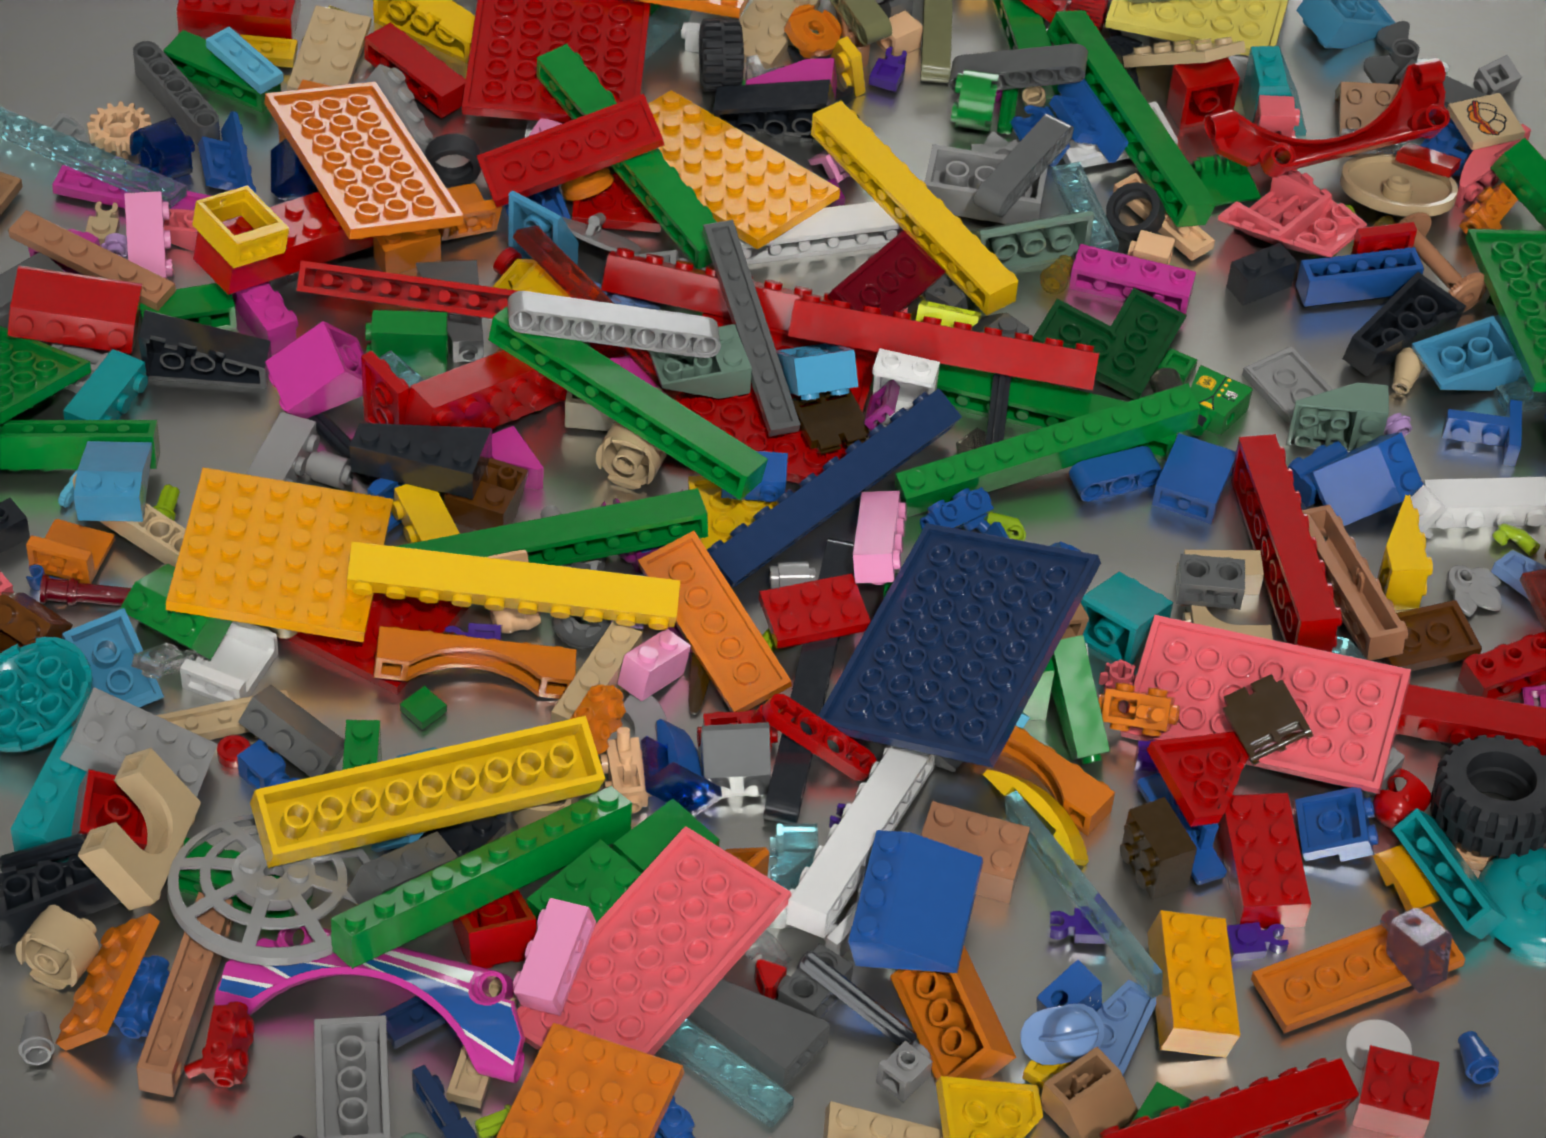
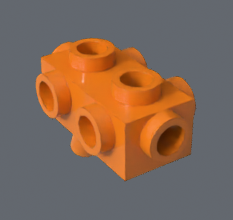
M1504 183L1496 185L1494 189L1489 186L1477 196L1479 202L1473 203L1465 210L1466 218L1461 220L1459 227L1466 235L1468 229L1500 230L1502 228L1500 221L1519 199Z
M1116 682L1115 688H1106L1105 694H1100L1099 697L1103 722L1110 723V729L1129 731L1130 726L1142 728V734L1161 736L1162 731H1170L1171 725H1177L1180 706L1174 705V697H1167L1168 690L1148 687V693L1135 692V685ZM1122 700L1130 704L1129 711L1126 713L1121 712L1119 709V703Z
M600 684L592 686L570 718L586 716L598 754L608 749L609 744L607 740L612 733L617 732V729L623 726L621 719L626 713L623 703L624 695L615 685L605 686Z

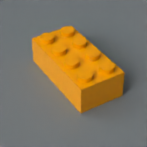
M1160 910L1147 932L1153 991L1156 992L1155 1010L1160 1050L1226 1058L1241 1036L1226 918Z

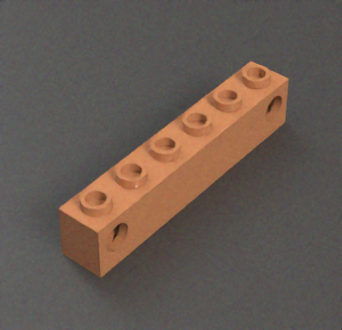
M1330 505L1302 510L1303 514H1307L1309 518L1310 535L1316 538L1318 558L1324 561L1326 581L1332 584L1335 607L1340 608L1342 621L1364 658L1371 661L1403 654L1404 643L1408 638L1407 626L1397 616L1393 602L1387 599L1383 593L1379 579L1374 578L1366 558L1362 557L1358 552L1354 538L1352 536L1349 537L1344 529L1341 517L1335 514Z
M198 892L195 903L205 897L203 893ZM228 898L224 900L226 903L233 907L232 899ZM214 907L196 918L213 932L229 938L234 921L219 913ZM186 932L183 934L136 1067L139 1090L170 1097L175 1095L222 959L221 955L206 949L193 940Z

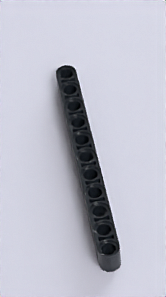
M828 538L818 580L851 573L854 576L853 550L855 542ZM840 637L804 643L802 645L790 698L817 716L826 701ZM800 722L802 730L806 734L812 735L810 726ZM783 733L781 734L768 789L763 819L797 826L813 753Z

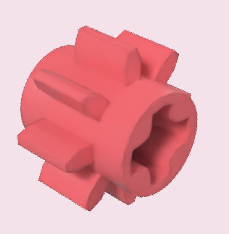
M1122 659L1112 664L1107 662L1105 671L1100 672L1099 684L1105 685L1103 694H1105L1106 688H1115L1116 682L1134 685L1136 666Z

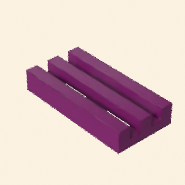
M890 380L870 396L864 423L870 430L877 426L878 421L880 423L884 422L887 414L891 416L895 413L900 386L894 380Z

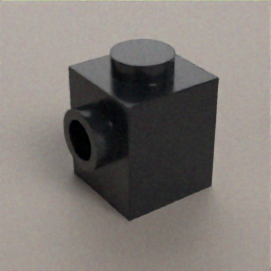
M11 497L0 502V553L30 538L27 517Z

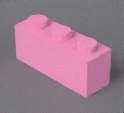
M161 191L124 193L128 260L166 279L167 277H173L172 259H166V248H171L170 230H164V220H170L169 202H163Z
M550 898L546 909H542L538 917V930L535 938L530 940L526 948V961L523 969L516 974L513 982V991L521 1006L561 1016L596 924V920L589 907Z

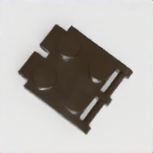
M850 388L848 394H843L840 398L828 401L826 399L841 395H831V392L823 394L821 392L819 393L820 397L816 399L797 400L792 398L800 422V429L811 449L816 448L820 454L841 449V441L844 442L846 447H849L857 440H860L862 443L867 440L869 428L864 424L865 416ZM814 402L817 403V404H813V405H809V406H805V407H800V406H802V405H806V404H810V403H814Z
M1272 674L1251 683L1253 691L1251 695L1243 687L1224 696L1227 706L1223 708V713L1247 752L1253 766L1260 763L1259 759L1277 750L1279 752L1285 751L1286 746L1304 737L1306 739L1313 737L1308 723L1284 681L1276 682Z

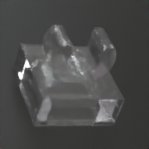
M767 930L755 941L756 944L752 945L745 952V955L751 960L757 955L762 954L761 959L784 967L792 961L776 937Z

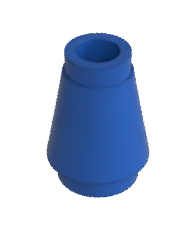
M1468 1031L1463 1033L1458 1038L1466 1076L1477 1084H1485L1492 1081L1499 1073L1498 1059L1481 1038L1478 1037L1476 1032Z

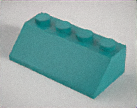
M73 726L58 737L10 829L14 852L69 837L72 834L78 788L87 771L60 760ZM68 857V858H64V859H60V860H57V861H53V862H56V863L66 862V861H69V857Z

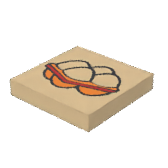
M1500 93L1448 104L1447 110L1471 150L1524 138L1525 130Z

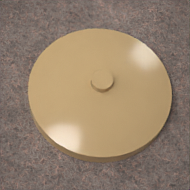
M1366 154L1348 160L1342 168L1340 185L1344 192L1362 205L1380 212L1405 217L1419 212L1426 213L1429 216H1436L1452 209L1456 202L1458 186L1452 177L1446 178L1395 161V154Z

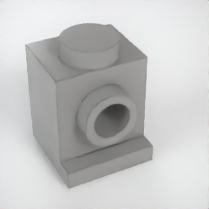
M1505 55L1479 68L1473 78L1475 80L1473 86L1474 89L1486 95L1496 93L1502 95L1508 91H1514L1522 76L1509 56Z
M904 1041L886 1060L882 1059L879 1062L876 1082L901 1102H904L930 1077L933 1062L930 1060V1053L920 1044L912 1046L907 1041Z

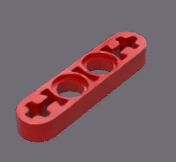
M777 693L762 707V714L766 722H769L771 726L851 779L864 781L869 777L871 768L877 761L874 754L787 695ZM800 722L810 726L812 735H808L802 730ZM828 740L834 741L837 744L839 753L833 752L829 748Z

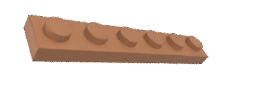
M28 210L8 229L11 239L84 275L141 283V303L156 311H159L176 291L174 282Z

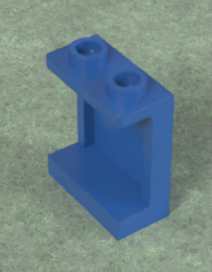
M1178 433L1156 483L1152 505L1212 524L1219 499L1229 476H1232L1236 451Z

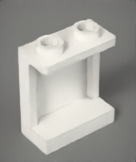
M880 348L873 367V375H875L873 394L887 382L894 380L900 386L895 413L903 407L908 411L914 406L912 402L923 392L926 391L930 395L937 390L940 362ZM887 414L886 420L882 424L889 425L891 423V416Z
M233 621L211 660L200 654L194 661L186 658L180 667L182 688L218 702L251 696L278 655L276 633L266 627Z

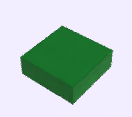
M1170 348L1159 364L1156 374L1184 385L1195 370L1198 359Z
M423 686L400 703V711L423 730L447 712V705L427 687Z

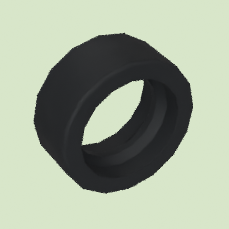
M444 134L429 142L425 149V157L446 188L471 184L477 180L481 173V167L477 159V155H480V149L477 143L468 136ZM447 155H460L470 160L465 165L453 168L444 167L436 163L441 157Z
M1139 182L1128 183L1118 188L1110 196L1106 206V217L1115 233L1123 240L1137 241L1141 230L1155 234L1159 231L1165 219V207L1157 192L1149 185ZM1140 198L1150 201L1152 211L1144 222L1134 226H1126L1121 223L1119 215L1122 208L1128 202Z

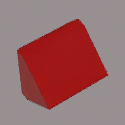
M764 959L757 960L755 963L754 981L759 994L776 1000L779 996L776 992L777 987L786 976L787 967Z

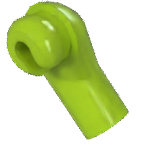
M995 512L989 513L987 522L990 525L993 522H1000L1010 539L1025 540L1026 532L1018 518Z
M1500 524L1497 526L1498 529L1492 533V537L1500 545H1506L1508 540L1511 539L1529 556H1533L1540 549V544L1525 530L1512 525Z

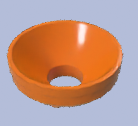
M606 167L561 184L560 188L564 199L570 201L581 200L594 196L608 188L614 181V177L610 169Z

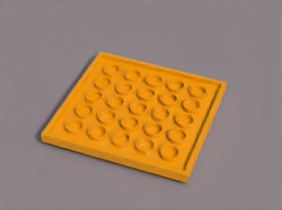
M203 467L168 592L166 610L364 642L374 592L372 595L365 596L355 594L353 590L347 589L351 544L353 541L385 545L393 499Z

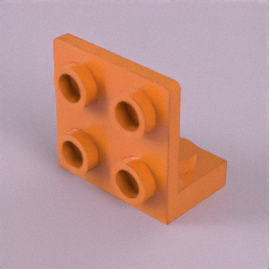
M475 183L447 188L464 214L463 225L437 228L441 234V241L497 230L502 206L496 208L493 199L485 201Z
M55 519L45 538L30 536L26 544L29 567L37 564L43 567L46 574L68 580L71 577H76L80 579V583L91 584L115 541L114 534Z

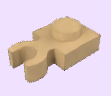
M98 201L95 205L96 216H89L85 232L98 237L100 246L104 243L107 235L119 232L120 224L117 203H113L112 209L104 211L102 210V202Z

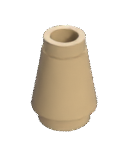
M1404 348L1401 353L1396 355L1392 389L1400 394L1409 393L1425 367L1412 348Z

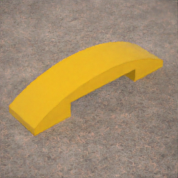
M988 769L984 772L983 775L1005 797L1020 800L1023 796L1056 830L1048 842L1070 864L1086 866L1089 859L1080 832L1069 814L1057 800L1041 787L1022 777Z

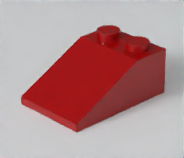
M518 889L452 921L462 952L469 965L485 969L492 968L500 963L526 960L525 952L530 940H534L537 933L536 918Z

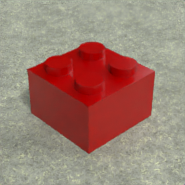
M1228 57L1207 63L1174 65L1166 108L1178 129L1204 125L1205 115L1234 109L1240 76Z
M89 769L78 788L71 836L79 833L88 835L92 829L116 822L136 845L144 851L147 846L148 833L145 819L138 806L114 781L116 775Z
M1370 1045L1362 1070L1358 1091L1360 1096L1357 1097L1352 1126L1400 1138H1424L1430 1121L1440 1062Z

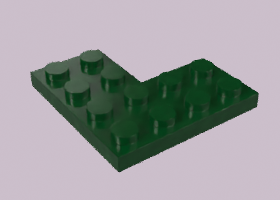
M1133 288L1112 325L1109 326L1057 298L1033 336L1032 341L1045 343V338L1063 340V347L1075 349L1076 343L1094 346L1093 352L1099 353L1095 379L1135 400L1141 397L1187 315Z

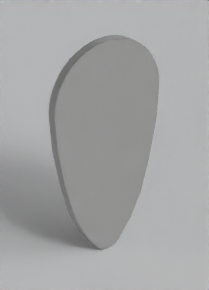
M603 213L591 216L588 220L589 225L562 217L573 235L583 241L608 251L626 248L635 251L634 255H638L641 252V247L633 241L602 229V225L606 221Z

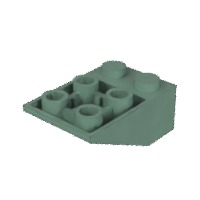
M735 324L718 327L721 349L717 355L711 358H699L648 350L661 387L719 399L750 393L752 367Z
M1357 382L1296 400L1286 445L1317 448L1321 445L1327 447L1339 441L1347 451H1352L1383 435L1389 415L1388 385Z

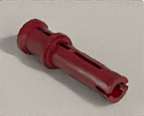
M44 574L40 585V603L46 604L47 601L65 602L68 606L78 605V602L122 606L131 588L80 583V579L76 577H71L70 580L53 579L49 575Z

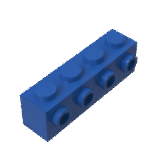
M1415 247L1301 260L1296 287L1304 307L1394 296L1417 272L1423 274L1424 267Z

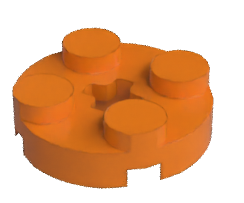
M806 4L798 6L793 10L784 26V31L803 57L812 59L814 56H828L832 54L836 42L840 40L842 35L841 25L834 15L824 9L823 12L814 9L815 5ZM810 29L817 30L819 33L816 34L812 32Z

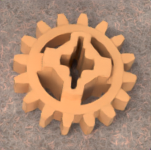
M119 101L116 107L111 103H107L108 109L106 110L100 107L97 108V115L91 114L90 122L87 123L90 143H95L96 150L105 148V154L107 155L112 151H116L117 156H121L122 151H127L131 155L133 154V148L142 150L143 143H149L150 135L153 134L150 115L145 114L144 108L141 107L135 110L134 103L126 107L123 101Z

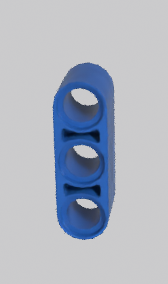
M1140 446L1080 461L1069 470V477L1080 498L1085 502H1092L1154 486L1160 477L1162 468L1152 450L1147 446Z

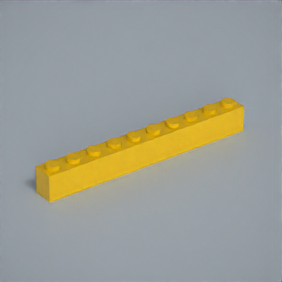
M839 101L813 113L811 135L887 214L946 271V274L986 315L1016 301L1019 281L1016 275L1009 271L999 261L998 257L981 243L977 235L972 234L963 225L961 219L955 216L945 206L943 201L937 198L927 188L926 184L910 171L906 163L901 162L892 153L890 147L884 144L874 134L873 130L857 117L853 110L849 109L842 101Z
M352 541L347 589L353 590L355 594L365 596L372 595L373 592L384 593L392 599H404L406 596L418 597L420 601L425 603H437L439 600L452 601L453 605L459 607H470L471 604L485 605L486 609L492 611H502L504 608L518 609L519 613L526 615L545 612L550 613L552 617L560 619L569 618L571 615L583 617L588 622L597 623L605 619L616 621L621 626H634L636 623L647 624L651 629L666 630L668 627L674 628L676 622L680 580Z

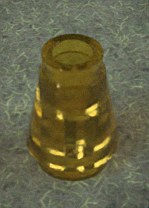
M1061 255L1041 272L1040 285L1045 292L1055 295L1067 289L1074 264L1071 257Z

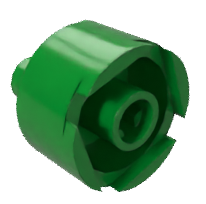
M964 69V73H958L955 93H960L959 102L954 101L950 121L956 122V127L990 132L991 124H987L986 121L991 122L997 91V84H992V81L998 82L999 74Z

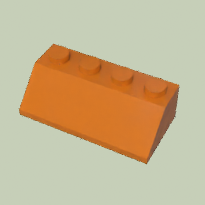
M965 946L963 947L957 973L898 969L890 975L912 1027L917 1034L920 1045L924 1046L930 1053V1060L933 1061L931 1069L936 1080L941 1076L983 1080L992 1077L1016 1058Z

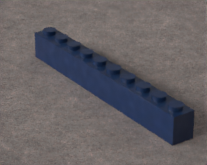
M939 388L930 395L926 391L923 392L912 402L914 406L907 411L903 407L892 415L889 425L884 427L881 423L867 434L869 439L864 443L857 440L845 450L846 456L840 460L837 456L829 460L822 467L824 472L818 476L814 472L799 483L801 486L799 490L793 492L789 489L776 500L778 505L770 509L766 506L753 516L755 521L747 526L745 523H742L729 534L732 538L727 542L723 543L722 540H719L707 549L708 553L732 589L861 496L862 492L869 490L951 430L962 416Z

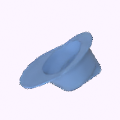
M1068 1004L1040 1010L1033 1013L1025 1021L1021 1029V1045L1024 1052L1033 1061L1042 1065H1057L1077 1061L1095 1047L1100 1048L1104 1039V1024L1100 1015L1093 1008L1084 1004Z

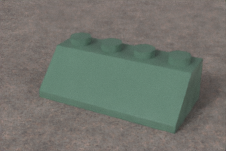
M1078 211L980 228L970 232L977 235L981 243L990 252L994 253L999 261L1011 271L1075 259L1080 244L1090 245L1094 213L1093 211Z

